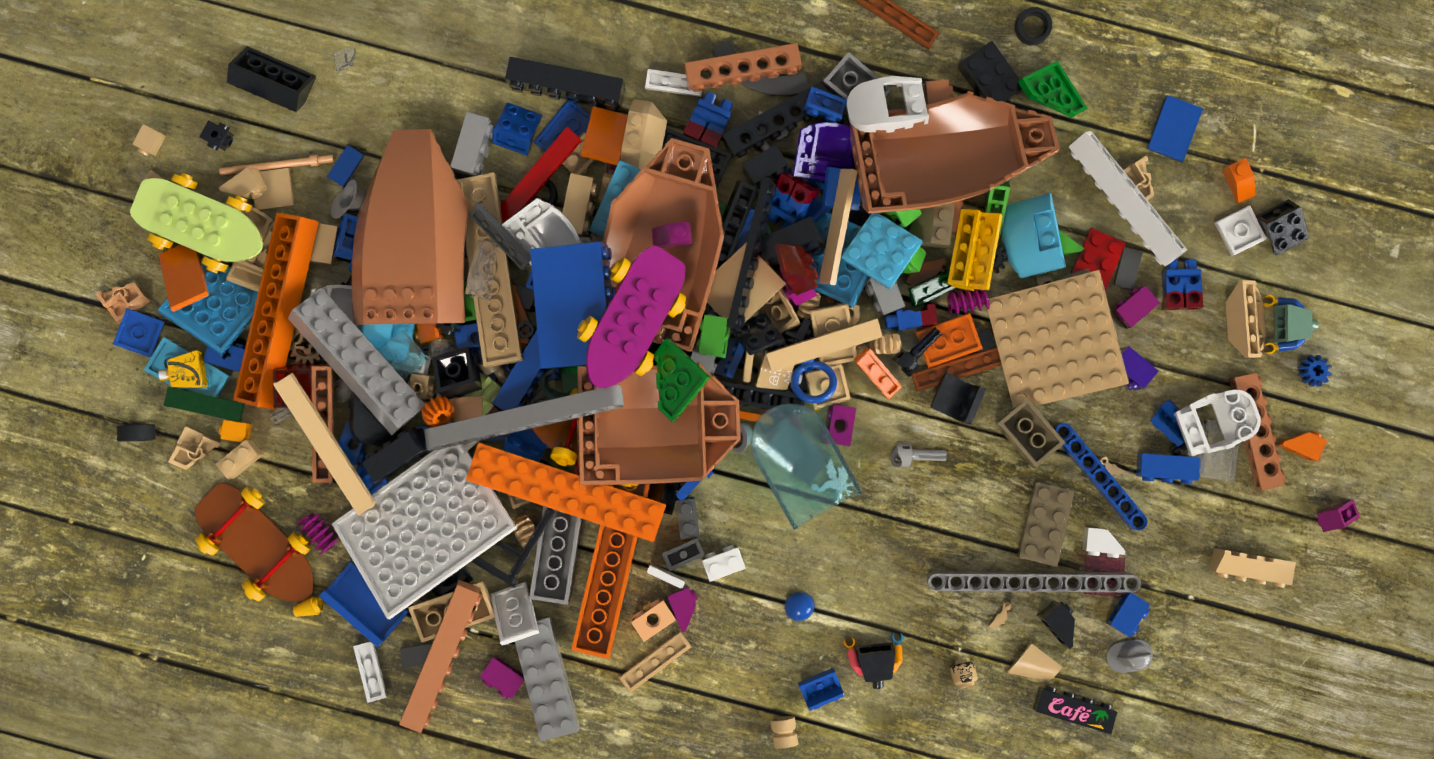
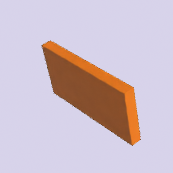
M180 244L159 254L169 306L173 312L209 296L199 252Z

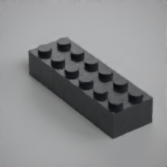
M509 57L505 80L509 87L512 88V91L523 93V90L530 91V94L535 96L545 94L555 100L565 98L568 99V102L576 104L579 101L586 102V105L591 107L601 105L611 111H616V109H621L625 92V84L622 78Z

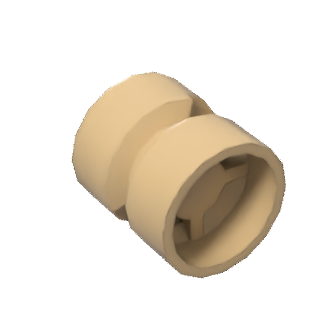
M784 716L770 720L771 729L776 733L772 737L774 748H790L799 744L798 735L796 732H793L796 729L794 716Z

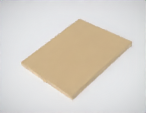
M747 243L715 272L707 303L720 317L729 318ZM759 255L758 269L754 272L753 276L754 286L750 289L749 306L745 309L744 313L745 322L786 285Z

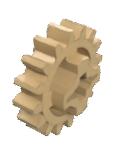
M295 327V333H293L289 351H292L290 357H296V362L302 361L305 365L308 364V361L311 364H315V359L321 361L320 354L315 352V348L311 344L308 347L303 346L307 343V339ZM303 350L307 357L302 356L298 351Z

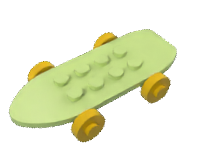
M183 172L181 175L173 174L171 181L178 184L159 178L145 179L141 182L130 209V214L142 228L153 232L149 233L147 238L148 241L153 243V247L163 250L164 247L171 249L174 242L206 255L201 263L207 266V270L218 273V271L226 272L228 265L221 261L239 262L248 260L258 255L262 250L263 242L257 227L251 219L241 212L243 210L250 213L252 205L246 203V198L238 195L235 198L228 196L226 204L233 207L187 189L188 187L195 190L198 183L192 180L193 176Z

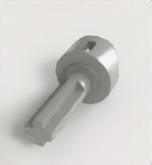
M897 441L896 448L890 457L892 466L909 467L912 460L946 461L947 451L912 449L910 442Z

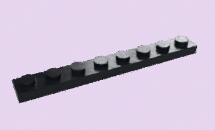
M766 177L762 178L727 327L735 332H740L741 327L745 323L744 313L745 309L749 306L750 289L754 286L753 276L754 272L758 269V255L763 248V234L767 231V218L772 211V197L776 194V184Z

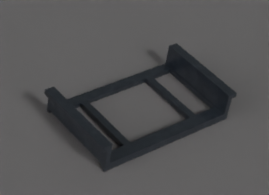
M542 459L540 460V463L555 467ZM493 489V491L497 495L499 491ZM547 508L522 552L501 540L496 543L497 546L518 558L509 574L480 557H476L471 562L515 588L519 582L516 577L556 510Z

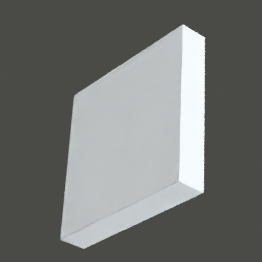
M1250 205L1214 222L1231 256L1267 239Z
M652 563L647 570V573L679 588H683L686 579Z

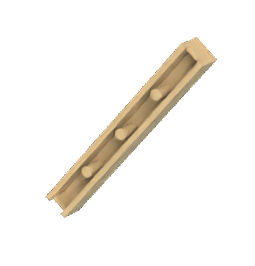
M291 373L280 381L273 383L357 515L360 516L363 512L375 506L376 501L295 375Z

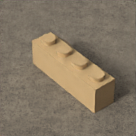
M1213 548L1210 571L1216 572V576L1228 578V574L1235 575L1237 580L1247 581V578H1253L1254 583L1266 585V581L1273 582V586L1285 588V584L1292 585L1296 562Z

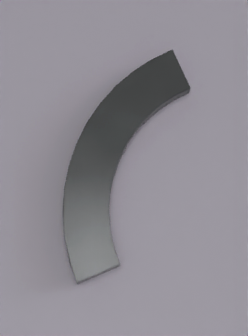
M730 41L712 48L716 57L737 54ZM746 66L738 67V69L742 72H746L748 70ZM804 72L790 76H778L776 78L762 77L755 82L746 80L740 83L753 91L771 96H793L810 88Z

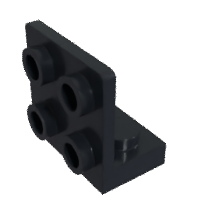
M1289 199L1256 216L1259 224L1267 229L1275 255L1309 238L1301 207Z
M766 313L747 320L744 326L741 327L740 332L732 331L749 355H753L766 348L775 350L784 347L783 336Z
M944 373L930 407L962 423L972 424L987 389L972 385L949 373Z

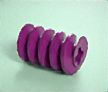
M957 290L956 293L953 291L948 292L947 306L950 315H952L953 309L956 314H959L960 308L963 309L964 313H967L968 307H970L972 312H974L975 306L978 307L979 311H982L983 305H985L986 309H989V298L986 290H963V293L961 290Z
M311 513L299 521L297 525H304L301 529L302 532L309 531L306 537H313L310 541L311 544L318 543L315 550H322L319 554L320 556L335 546L339 539H331L334 532H326L330 526H322L325 519L318 521L320 513Z

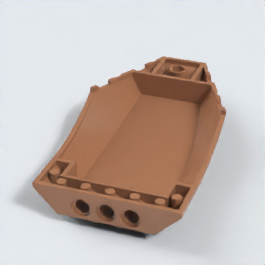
M967 91V93L954 98L927 104L929 120L928 124L925 125L924 121L914 123L912 128H899L890 133H886V130H876L874 133L860 131L850 123L851 147L855 169L857 170L862 206L868 214L915 210L945 205L988 192L1059 152L1060 148L1052 117L1038 114L1032 110L1027 112L1015 108L1016 105L996 101L990 97L985 99L973 95L974 92ZM906 109L888 110L889 117L907 115Z
M431 129L393 130L360 206L352 255L354 325L465 323L464 245L468 207L470 205L465 199L449 163L446 162L441 152L442 149L437 144Z
M671 138L651 162L611 202L602 243L607 244L608 248H611L612 259L609 260L610 267L622 257L631 261L632 264L634 259L643 250L653 246L652 228L677 222L688 221L691 224L693 245L661 248L685 264V279L680 293L686 296L685 308L680 314L678 313L673 318L667 314L653 342L662 344L666 338H670L681 350L692 352L714 280L724 232L710 149ZM611 280L612 287L615 288V292L618 289L622 280L619 283H616L613 280Z

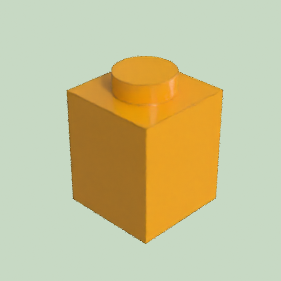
M223 420L219 427L220 439L237 442L249 440L252 424Z

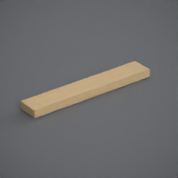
M854 169L840 170L819 283L836 285L857 177V170Z
M873 318L766 352L770 370L774 372L883 336L878 318Z

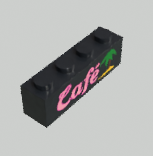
M1047 685L1045 688L1039 687L1033 710L1112 734L1118 713L1112 709L1113 705L1104 702L1098 705L1094 703L1093 699L1083 697L1081 700L1075 698L1076 694L1064 691L1063 694L1058 693L1056 688Z

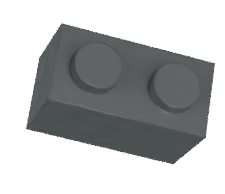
M695 498L676 500L680 539L700 537Z
M698 537L662 552V556L669 571H672L705 556V552Z

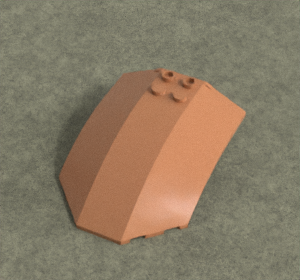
M698 362L696 364L710 376V379L676 422H671L658 410L657 365L652 366L642 376L633 372L626 379L616 384L622 387L624 407L577 418V453L580 485L702 481L741 440L739 400L734 395H731ZM577 367V394L599 389L591 384L586 367Z

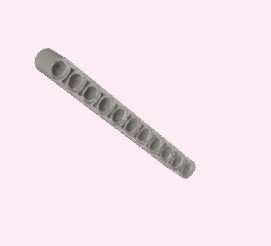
M613 385L607 388L590 390L424 430L426 450H440L624 407L621 385Z
M931 571L926 578L929 587L934 591L1136 592L1141 586L1140 579L1131 572ZM938 576L941 578L938 585L931 584L933 577ZM957 576L960 578L959 584L951 585L950 581L953 577ZM979 577V583L971 585V578ZM992 577H998L999 581L996 585L992 586L989 584ZM1017 577V584L1009 585L1010 578ZM1037 577V583L1030 586L1028 584L1029 579ZM1051 577H1056V584L1049 586L1048 580ZM1071 577H1075L1076 583L1073 586H1068V580ZM1094 577V585L1087 586L1088 579ZM1113 577L1115 579L1114 584L1107 586V580ZM1134 578L1133 585L1126 586L1127 579Z

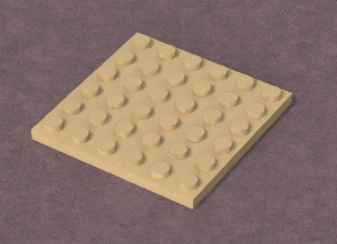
M1100 270L989 299V309L987 310L1013 408L1027 398L1034 406L1129 384Z

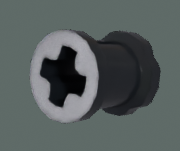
M522 321L518 324L519 336L531 338L535 334L536 328L532 322ZM526 324L531 328V332H527V335H525L524 331H521L522 327H525Z

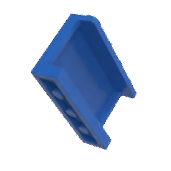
M353 560L349 561L348 566L328 589L324 590L319 596L376 647L383 644L410 612L407 607L393 618L387 619Z

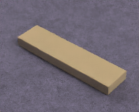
M679 631L618 678L628 692L631 693L692 646L682 632Z

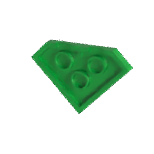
M1058 60L1018 81L1029 99L1070 118L1088 109Z
M666 338L654 353L655 361H657L658 410L671 422H676L710 379V376L670 338Z

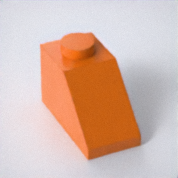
M1246 158L1222 169L1237 204L1256 196L1254 174Z
M436 323L416 324L415 336L417 341L420 340L421 344L432 343L437 340L436 342L438 340H446L445 334L441 333L442 329L435 328Z
M1311 431L1279 441L1276 446L1309 461H1319L1327 440L1321 438L1322 434Z

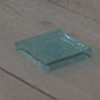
M402 330L378 349V352L402 379L429 360L405 330Z

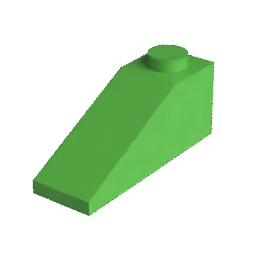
M1009 181L986 192L984 212L1000 213L1002 215L998 241H1000L1010 192Z

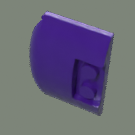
M823 122L800 129L792 176L825 180L826 167L856 170L850 140V127L838 123Z

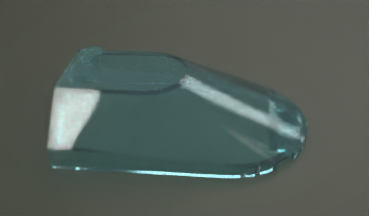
M783 404L768 410L757 421L751 438L754 459L794 530L839 503L863 493L825 423L814 411L798 404Z

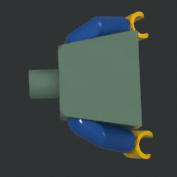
M1266 295L1264 297L1269 298L1272 302L1271 304L1264 303V307L1269 308L1273 304L1278 305L1274 306L1275 342H1278V344L1265 343L1264 346L1271 345L1272 350L1264 353L1273 354L1275 350H1279V352L1295 350L1305 343L1306 338L1312 337V331L1318 329L1319 323L1316 319H1312V311L1305 309L1304 305L1297 299L1284 297L1275 299L1273 295Z

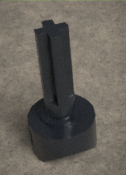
M935 327L910 352L901 349L900 352L893 356L892 360L901 366V370L910 377L920 367L916 359L942 333Z

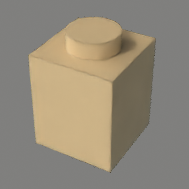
M143 124L133 145L138 147V152L146 156L149 153L156 156L166 136Z

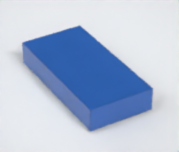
M347 145L327 177L345 187L365 156Z

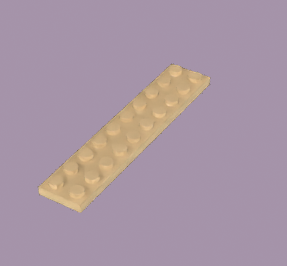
M493 172L457 179L461 191L470 205L467 214L465 242L483 367L487 368L523 361L508 255L469 216L473 207L480 202L501 225L503 224L496 174Z

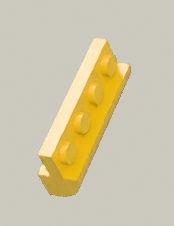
M961 209L948 277L949 285L971 291L974 289L989 290L1002 222V215L1000 213H985L980 210Z

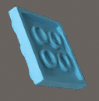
M872 213L841 259L890 290L923 243V240L881 214Z

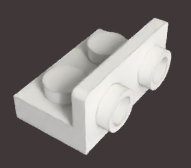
M733 545L722 548L723 552L716 554L714 551L704 556L705 559H702V563L710 582L746 569L738 546L734 548Z

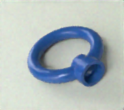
M814 359L799 363L800 365L793 371L791 376V388L794 394L807 403H821L828 400L837 388V377L833 369L829 365ZM814 368L824 371L829 377L828 389L823 394L817 396L804 393L798 384L799 376L802 372H809Z

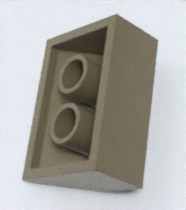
M955 202L920 209L922 214L911 222L910 233L923 240L922 246L945 249L950 246Z
M1028 398L1007 412L995 423L997 428L1032 468L1038 467L1065 444V441Z

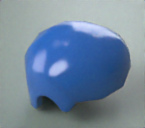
M804 591L790 594L785 600L784 609L790 619L804 621L813 614L815 602L808 593Z

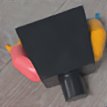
M892 633L890 636L892 642L856 646V649H854L855 640L853 637V644L851 646H847L844 639V645L849 650L847 654L851 667L859 676H864L865 682H872L874 689H882L884 687V680H891L893 673L901 665L902 646L900 642L904 638L902 633L899 634V641L894 639V633Z

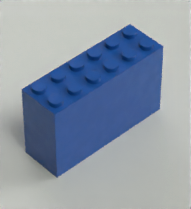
M602 242L530 249L540 366L543 369L586 365V353L590 338L586 342L577 338V328L581 321L586 320L589 316L597 319L599 323L615 294V288L612 287L610 279L611 267L609 260L612 259L611 248H608V245Z

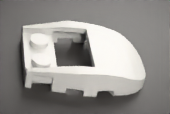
M888 76L863 82L850 92L846 103L850 123L856 129L863 132L875 133L876 130H886V133H890L899 128H912L914 123L924 121L925 125L928 124L929 120L922 78ZM886 85H897V87L902 88L907 115L889 117L884 93Z
M1229 390L1208 395L1174 413L1189 456L1230 449L1236 444L1252 438L1258 432L1261 424L1260 414L1254 399L1242 390ZM1208 404L1212 405L1224 440L1211 445L1208 444L1196 412L1197 408Z

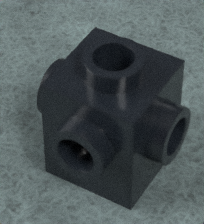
M208 120L199 137L208 142V147L216 151L219 148L225 151L226 148L231 146L234 134L229 132L230 127L220 122L216 125Z

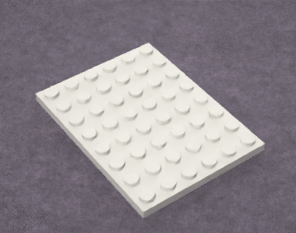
M456 446L432 451L372 494L376 501L375 506L363 512L360 516L352 509L332 523L387 619L393 618L517 529L493 489L466 481L473 459L469 451L463 454Z

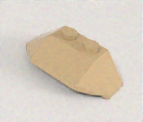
M633 99L623 138L621 160L640 169L647 166L655 155L662 150L667 120L653 102Z
M1252 280L1239 281L1225 302L1228 341L1245 358L1261 357V351L1266 340L1263 300L1256 287V281Z

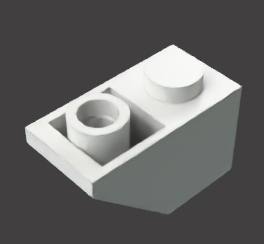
M1084 527L1082 550L1088 551V555L1099 556L1100 552L1107 553V557L1119 558V554L1125 555V550L1107 529Z

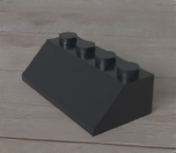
M248 46L228 64L227 83L294 112H297L305 104L316 79L314 74Z

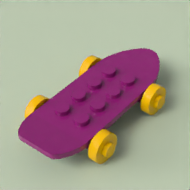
M651 246L643 250L634 259L632 264L631 261L624 257L619 261H615L610 269V279L616 283H619L621 280L622 282L599 323L597 319L589 316L586 320H582L577 328V338L586 342L590 338L586 353V369L588 378L595 387L607 388L620 383L633 372L639 376L648 372L653 366L654 354L647 350L665 317L668 314L673 318L685 308L686 296L680 293L685 279V264L658 246Z

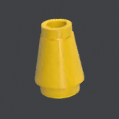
M315 596L293 606V613L296 617L319 615L324 610L322 599Z

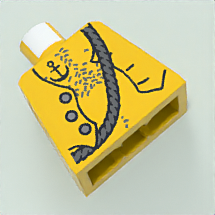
M196 350L169 359L167 361L168 369L159 370L160 381L170 380L171 387L208 388L203 352Z

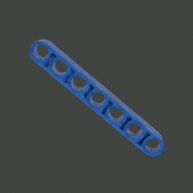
M1066 423L1055 425L1053 429L1057 433L1060 427L1066 429L1065 437H1061L1065 444L1061 447L1127 527L1133 530L1145 529L1148 523L1146 516L1074 429ZM1073 442L1079 445L1077 452L1071 450ZM1085 457H1089L1091 460L1089 467L1083 464ZM1099 471L1103 474V480L1100 482L1095 477ZM1111 486H1113L1116 491L1115 495L1112 497H1110L1108 494V489ZM1124 501L1128 504V509L1125 512L1120 508L1121 503ZM1136 516L1140 518V524L1137 527L1133 524V519Z

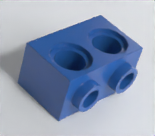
M345 213L340 220L333 256L348 260L352 259L357 216Z

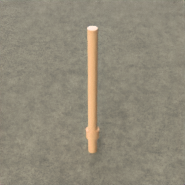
M317 154L310 155L308 158L219 168L220 175L240 173L247 167L263 171L311 165V167L320 166L322 163L334 162V155L318 156Z

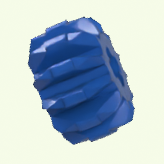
M1309 355L1307 359H1302L1303 366L1297 367L1299 370H1302V373L1298 374L1299 377H1304L1302 383H1308L1309 387H1314L1315 385L1320 387L1322 382L1327 383L1329 380L1326 376H1332V373L1328 372V369L1332 368V366L1326 365L1328 359L1324 358L1321 360V355H1316L1315 357Z

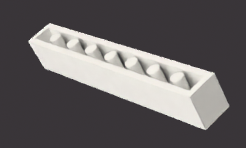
M1092 131L1085 132L1069 146L1073 158L1082 163L1085 173L1091 174L1095 179V185L1100 190L1103 189L1107 194V200L1112 205L1115 204L1119 209V215L1124 220H1128L1131 224V230L1136 235H1140L1143 239V245L1148 250H1152L1155 254V260L1160 265H1169L1187 251L1186 247Z

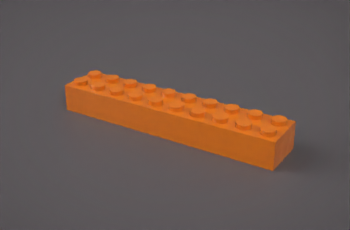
M276 213L234 394V401L276 410L279 393L273 383L283 379L295 328L288 317L291 311L301 302L318 230V221L301 216Z
M482 443L477 445L466 477V481L651 542L655 540L666 507L664 503L609 485H580L579 475Z
M639 484L638 486L631 487L609 485L645 498L648 497L650 484ZM600 525L571 651L606 659L610 658L638 537Z

